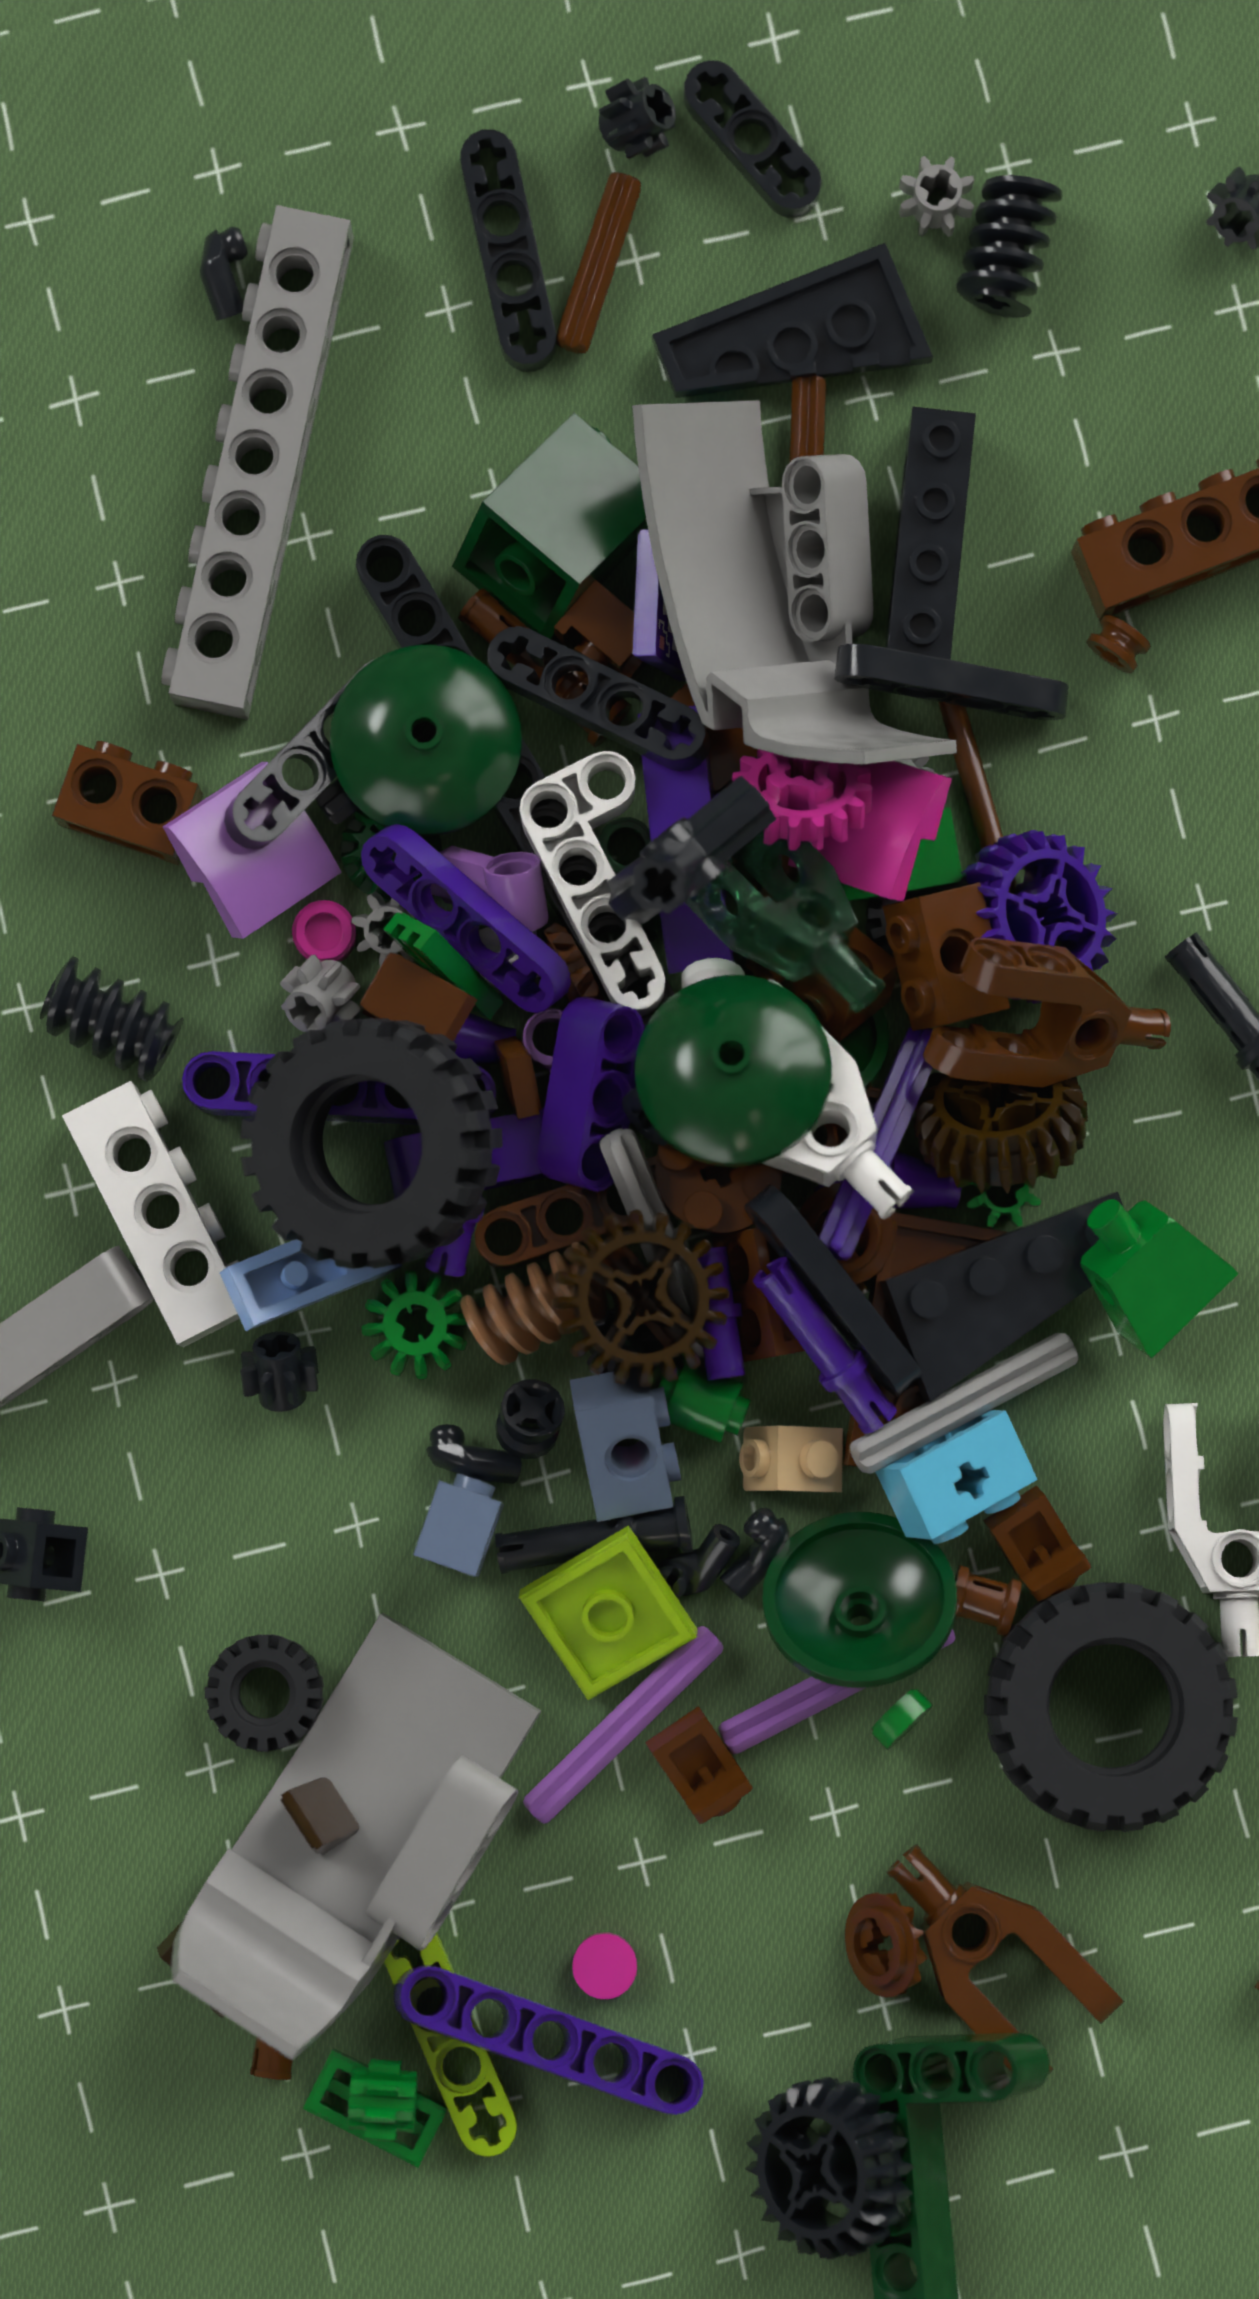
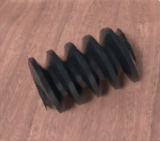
M1016 175L996 176L987 179L983 184L981 192L985 202L981 203L975 212L976 222L979 225L975 226L969 235V242L973 249L968 250L963 257V267L967 272L961 274L957 279L956 288L957 292L966 301L986 312L1007 318L1027 317L1032 312L1030 307L1017 301L1016 298L1017 296H1033L1037 293L1038 287L1034 282L1023 277V272H1040L1044 267L1043 261L1030 254L1029 250L1046 249L1051 241L1049 236L1035 228L1036 225H1053L1057 219L1053 211L1041 205L1042 202H1059L1063 194L1062 190L1054 184L1037 178Z
M72 956L62 967L51 985L40 1013L41 1020L47 1015V1032L57 1037L70 1026L69 1043L80 1048L93 1037L92 1054L95 1057L103 1059L116 1048V1067L124 1071L139 1059L138 1077L146 1082L153 1079L161 1070L173 1048L184 1018L179 1019L174 1025L169 1024L170 1004L165 1001L151 1014L145 1012L147 992L140 990L128 1003L122 1001L124 981L119 978L105 992L100 990L101 970L96 967L83 980L76 978L79 959Z

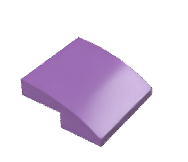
M260 762L163 826L192 882L204 884L233 938L244 939L342 873L305 810L281 835L263 848H245L230 837L224 822L227 807L268 762ZM271 793L253 810L243 805L249 812L248 818L244 822L252 830L259 825L266 827L263 822L264 818L281 801L276 799Z

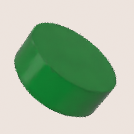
M911 1689L874 1724L871 1734L889 1750L929 1712L933 1704L918 1689Z

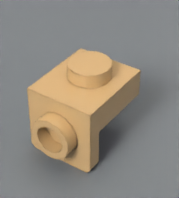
M756 1426L744 1429L739 1464L743 1473V1489L745 1491L842 1492L843 1428Z

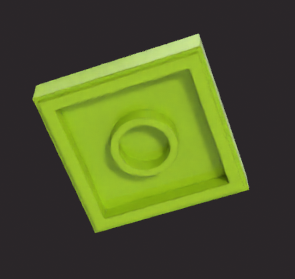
M629 1525L521 1588L519 1592V1599L587 1700L594 1698L697 1638V1627Z

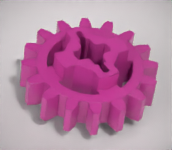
M757 749V758L743 756L740 759V772H733L732 782L742 775L747 782L756 787L769 803L776 820L764 829V844L771 845L779 838L788 840V848L792 851L797 850L801 841H810L816 850L823 849L824 838L829 836L843 843L847 841L848 827L861 830L864 827L865 814L871 813L872 810L870 768L859 767V764L832 763L786 757Z

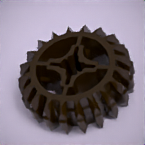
M933 1073L929 1076L927 1087L924 1088L915 1109L916 1117L913 1118L915 1137L918 1138L919 1151L923 1154L924 1162L935 1167L938 1178L953 1177L957 1188L964 1187L970 1183H976L981 1194L991 1186H1002L1008 1194L1012 1185L1023 1183L1034 1189L1037 1177L1042 1176L1056 1179L1060 1166L1074 1165L1075 1153L1084 1148L1088 1111L1087 1102L1083 1101V1092L1080 1085H1078L1077 1076L1042 1088L965 1080L943 1073Z
M632 1210L628 1216L629 1231L626 1232L622 1231L620 1222L615 1215L607 1216L603 1219L604 1228L609 1237L603 1241L592 1228H586L581 1232L583 1241L591 1249L588 1255L573 1247L566 1249L564 1257L569 1262L579 1266L576 1275L567 1271L555 1273L554 1281L556 1283L572 1286V1297L561 1296L553 1298L552 1308L558 1310L572 1308L574 1319L563 1321L557 1325L558 1333L565 1335L579 1329L584 1338L573 1344L570 1353L576 1358L584 1355L591 1347L595 1349L598 1353L589 1367V1371L595 1375H599L606 1368L610 1360L616 1362L613 1372V1382L623 1385L626 1383L631 1366L637 1367V1379L641 1387L652 1385L654 1365H659L661 1374L667 1382L674 1381L678 1378V1371L673 1361L677 1356L690 1369H695L700 1365L698 1355L690 1348L694 1341L707 1349H714L717 1345V1340L714 1336L702 1329L705 1322L713 1325L726 1324L727 1315L722 1312L709 1310L710 1300L729 1298V1289L726 1287L709 1289L707 1277L721 1274L724 1271V1266L722 1262H715L702 1268L698 1258L710 1250L711 1243L707 1239H703L688 1249L684 1242L691 1234L692 1226L689 1223H681L675 1229L672 1236L666 1235L665 1232L668 1225L667 1213H656L652 1220L651 1229L644 1230L642 1211ZM646 1244L660 1249L653 1261L649 1262L646 1268L638 1275H628L602 1262L612 1251L624 1245ZM676 1261L682 1266L691 1286L692 1307L689 1317L681 1313V1309L677 1308L666 1294V1283L672 1273L671 1268ZM657 1272V1275L650 1284L652 1289L648 1297L656 1303L655 1307L666 1313L667 1316L659 1311L649 1314L647 1309L640 1310L639 1316L629 1317L623 1327L624 1322L631 1313L629 1308L633 1300L625 1294L626 1290L614 1283L613 1280L622 1286L632 1283L636 1288L642 1286V1280H652ZM591 1279L599 1283L600 1287L605 1289L615 1302V1315L609 1325L610 1329L605 1336L597 1329L589 1310L588 1293ZM646 1321L655 1322L678 1334L677 1338L670 1344L651 1353L640 1354L621 1349L628 1336L632 1335L635 1329Z

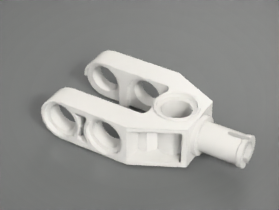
M769 979V980H768V981H771V982H773V983L778 984L776 981H774V980H772V979ZM823 1028L829 1044L832 1061L831 1088L824 1110L814 1127L798 1144L778 1157L762 1163L830 1187L836 1180L842 1181L846 1178L879 1212L878 1215L884 1220L895 1212L893 1208L895 1204L901 1207L907 1201L913 1190L909 1185L906 1186L873 1152L876 1148L877 1127L857 1063ZM833 1123L844 1128L849 1136L841 1145L829 1148L817 1143L812 1134L819 1126Z
M1198 1403L1165 1404L1163 1430L1168 1532L1202 1593H1213V1599H1220L1221 1640L1227 1657L1241 1656L1240 1631L1242 1637V1657L1259 1656V1532L1238 1529L1229 1532L1212 1533L1207 1529V1521H1202L1199 1507V1474L1204 1469V1456L1198 1455L1196 1442V1410ZM1232 1541L1244 1544L1252 1554V1568L1243 1578L1233 1577L1226 1572L1222 1565V1551Z

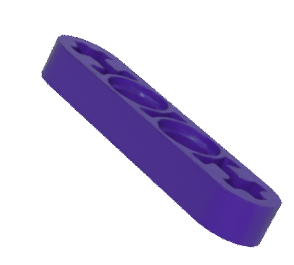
M394 824L385 827L364 843L361 852L362 865L372 881L418 921L435 929L474 969L517 1006L528 1012H542L568 993L571 979L564 960L415 831L405 825ZM393 852L397 854L394 862L391 859ZM422 873V876L414 881L413 878ZM432 883L440 885L449 893L453 905L452 912L443 910L435 903L431 895ZM479 925H485L497 934L501 945L500 953L491 951L482 943L479 936ZM517 954L519 958L511 965L509 960ZM537 974L542 978L539 982V987L534 982Z

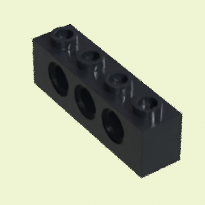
M912 407L907 431L885 648L951 660L976 413Z

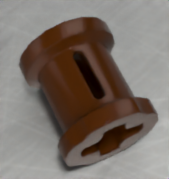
M959 1565L955 1575L957 1588L955 1620L961 1617L996 1627L998 1635L1007 1636L1017 1608L1022 1581L1012 1579L1008 1584L972 1574L969 1567Z

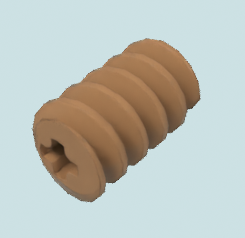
M572 1243L573 1248L579 1249L585 1255L589 1254L587 1249L580 1243ZM558 1251L549 1255L552 1274L548 1276L536 1262L527 1265V1274L530 1282L528 1286H525L514 1273L505 1276V1286L508 1294L505 1297L492 1284L484 1286L483 1297L486 1306L483 1308L470 1295L462 1297L460 1305L471 1333L483 1350L495 1362L504 1366L516 1361L519 1352L528 1355L537 1351L541 1341L551 1344L560 1340L561 1335L558 1333L557 1325L563 1321L574 1319L572 1308L562 1310L552 1308L553 1298L561 1296L572 1297V1286L556 1283L554 1281L555 1273L567 1271L576 1275L579 1266L573 1263L569 1264ZM591 1279L588 1303L591 1317L596 1322L605 1318L607 1297L605 1289L601 1288L599 1283Z

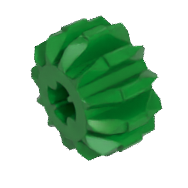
M409 1270L405 1272L404 1277L406 1293L400 1295L394 1283L389 1279L381 1282L384 1293L392 1301L387 1307L377 1300L368 1299L365 1308L373 1314L382 1316L383 1323H368L363 1325L361 1329L365 1337L386 1336V1340L376 1345L370 1352L375 1361L385 1358L394 1349L398 1351L391 1364V1374L398 1377L401 1376L405 1370L408 1358H414L416 1377L419 1380H424L428 1377L426 1357L433 1355L436 1363L443 1371H447L452 1367L450 1359L440 1350L444 1344L459 1351L466 1350L467 1341L460 1336L450 1334L449 1328L465 1327L467 1323L463 1313L451 1315L446 1313L447 1310L457 1305L462 1299V1294L458 1289L449 1291L438 1301L435 1297L441 1288L442 1277L435 1273L432 1274L428 1279L425 1291L420 1292L418 1291L417 1274L414 1270ZM414 1308L426 1309V1320L433 1326L432 1333L426 1339L419 1334V1342L406 1341L407 1330L399 1324L401 1317L407 1311L411 1316H414Z

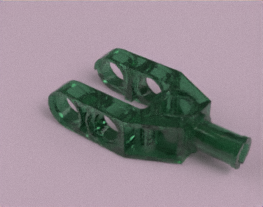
M763 830L755 839H752L733 855L777 902L773 901L769 896L764 898L731 865L733 861L731 857L723 863L726 868L717 877L684 902L730 950L794 983L809 974L813 976L820 974L851 1005V1009L855 1013L872 1004L886 986V983L881 978H878L848 947L849 936L858 923L834 867L809 841H801L797 850L792 851L788 848L787 839L779 838L771 845L764 844ZM782 855L789 857L797 866L799 883L793 882L785 874L782 867ZM722 888L730 892L736 900L738 906L737 917L729 913L723 905L721 899Z

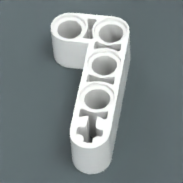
M601 751L530 786L521 798L520 818L524 833L535 854L539 857L541 866L610 1002L635 1009L640 1016H645L657 1009L664 998L665 975L641 924L636 920H623L626 926L625 932L617 941L611 943L600 942L594 939L589 932V924L595 916L604 912L616 914L608 904L610 899L608 881L615 876V873L592 829L620 816L628 810L635 795L636 777L629 761L616 752ZM604 770L619 774L625 783L621 794L608 800L596 797L588 787L592 776ZM545 799H554L561 802L568 812L564 822L554 828H542L537 825L531 818V811L537 803ZM576 855L587 857L595 864L597 869L593 879L587 884L580 886L569 884L560 875V868L563 862L569 857ZM636 945L640 951L629 953V962L639 978L650 975L653 979L647 984V997L638 999L633 991L622 994L620 989L625 986V972L619 960L614 961L610 967H606L603 961L620 958Z

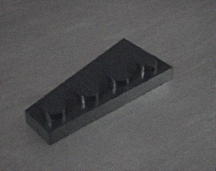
M886 243L652 334L653 345L675 398L790 383L793 379L801 376L811 377L816 375L826 378L932 363L933 355Z
M1118 1192L1106 1194L880 1281L903 1346L922 1371V1376L917 1380V1384L924 1402L934 1400L1092 1286L1081 1267V1259L1099 1238L1089 1228L1087 1220L1092 1210L1104 1201L1114 1199L1123 1206Z

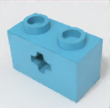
M990 1410L876 1471L905 1537L930 1539L934 1544L946 1542L964 1533L968 1529L966 1520L983 1510L986 1514H992L1012 1506L1021 1498L1018 1491L1038 1480L1006 1410Z

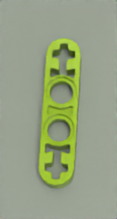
M436 1933L426 1948L420 1951L422 1961L425 1966L430 1967L435 1962H438L441 1969L455 1973L439 1935ZM393 1950L390 1951L384 1961L394 1986L402 1974L414 1968L407 1955L396 1957ZM430 1977L423 1978L410 1990V2002L416 2012H418L417 2003L420 1994L427 1988L440 1987ZM472 2014V2026L475 2029V2031L482 2036L479 2027L476 2023V2020ZM411 2023L464 2145L467 2149L480 2156L490 2157L504 2152L515 2139L518 2122L515 2110L489 2051ZM454 2048H470L480 2058L481 2070L473 2081L465 2084L455 2083L445 2074L443 2067L444 2058ZM488 2082L492 2084L496 2093L483 2095L482 2099L488 2113L491 2116L502 2114L506 2119V2123L498 2131L500 2140L490 2143L485 2135L474 2137L471 2133L470 2128L478 2121V2115L472 2101L460 2109L455 2097L474 2094Z

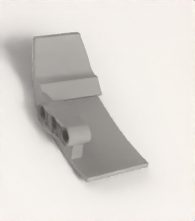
M760 400L632 405L638 468L653 558L680 662L702 724L713 730L743 727L744 744L786 757L832 763L871 764L957 753L956 740L933 738L900 731L881 724L874 718L871 712L869 689L842 684L834 679L838 647L844 644H853L852 638L862 636L869 629L873 618L867 481L865 471L860 462L852 455L847 454L800 456L794 458L786 466L782 476V486L769 487L762 437Z
M380 1614L318 1715L316 1722L306 1734L231 1850L228 1848L181 1922L173 1944V1981L293 2060L318 2039L368 1986L398 1939L402 1938L422 1951L436 1935L515 1802L519 1790L501 1778L542 1711L388 1615ZM326 1777L332 1782L356 1819L359 1830L356 1834L322 1856L320 1853L316 1854L311 1849L282 1804L281 1795L289 1789L318 1778Z

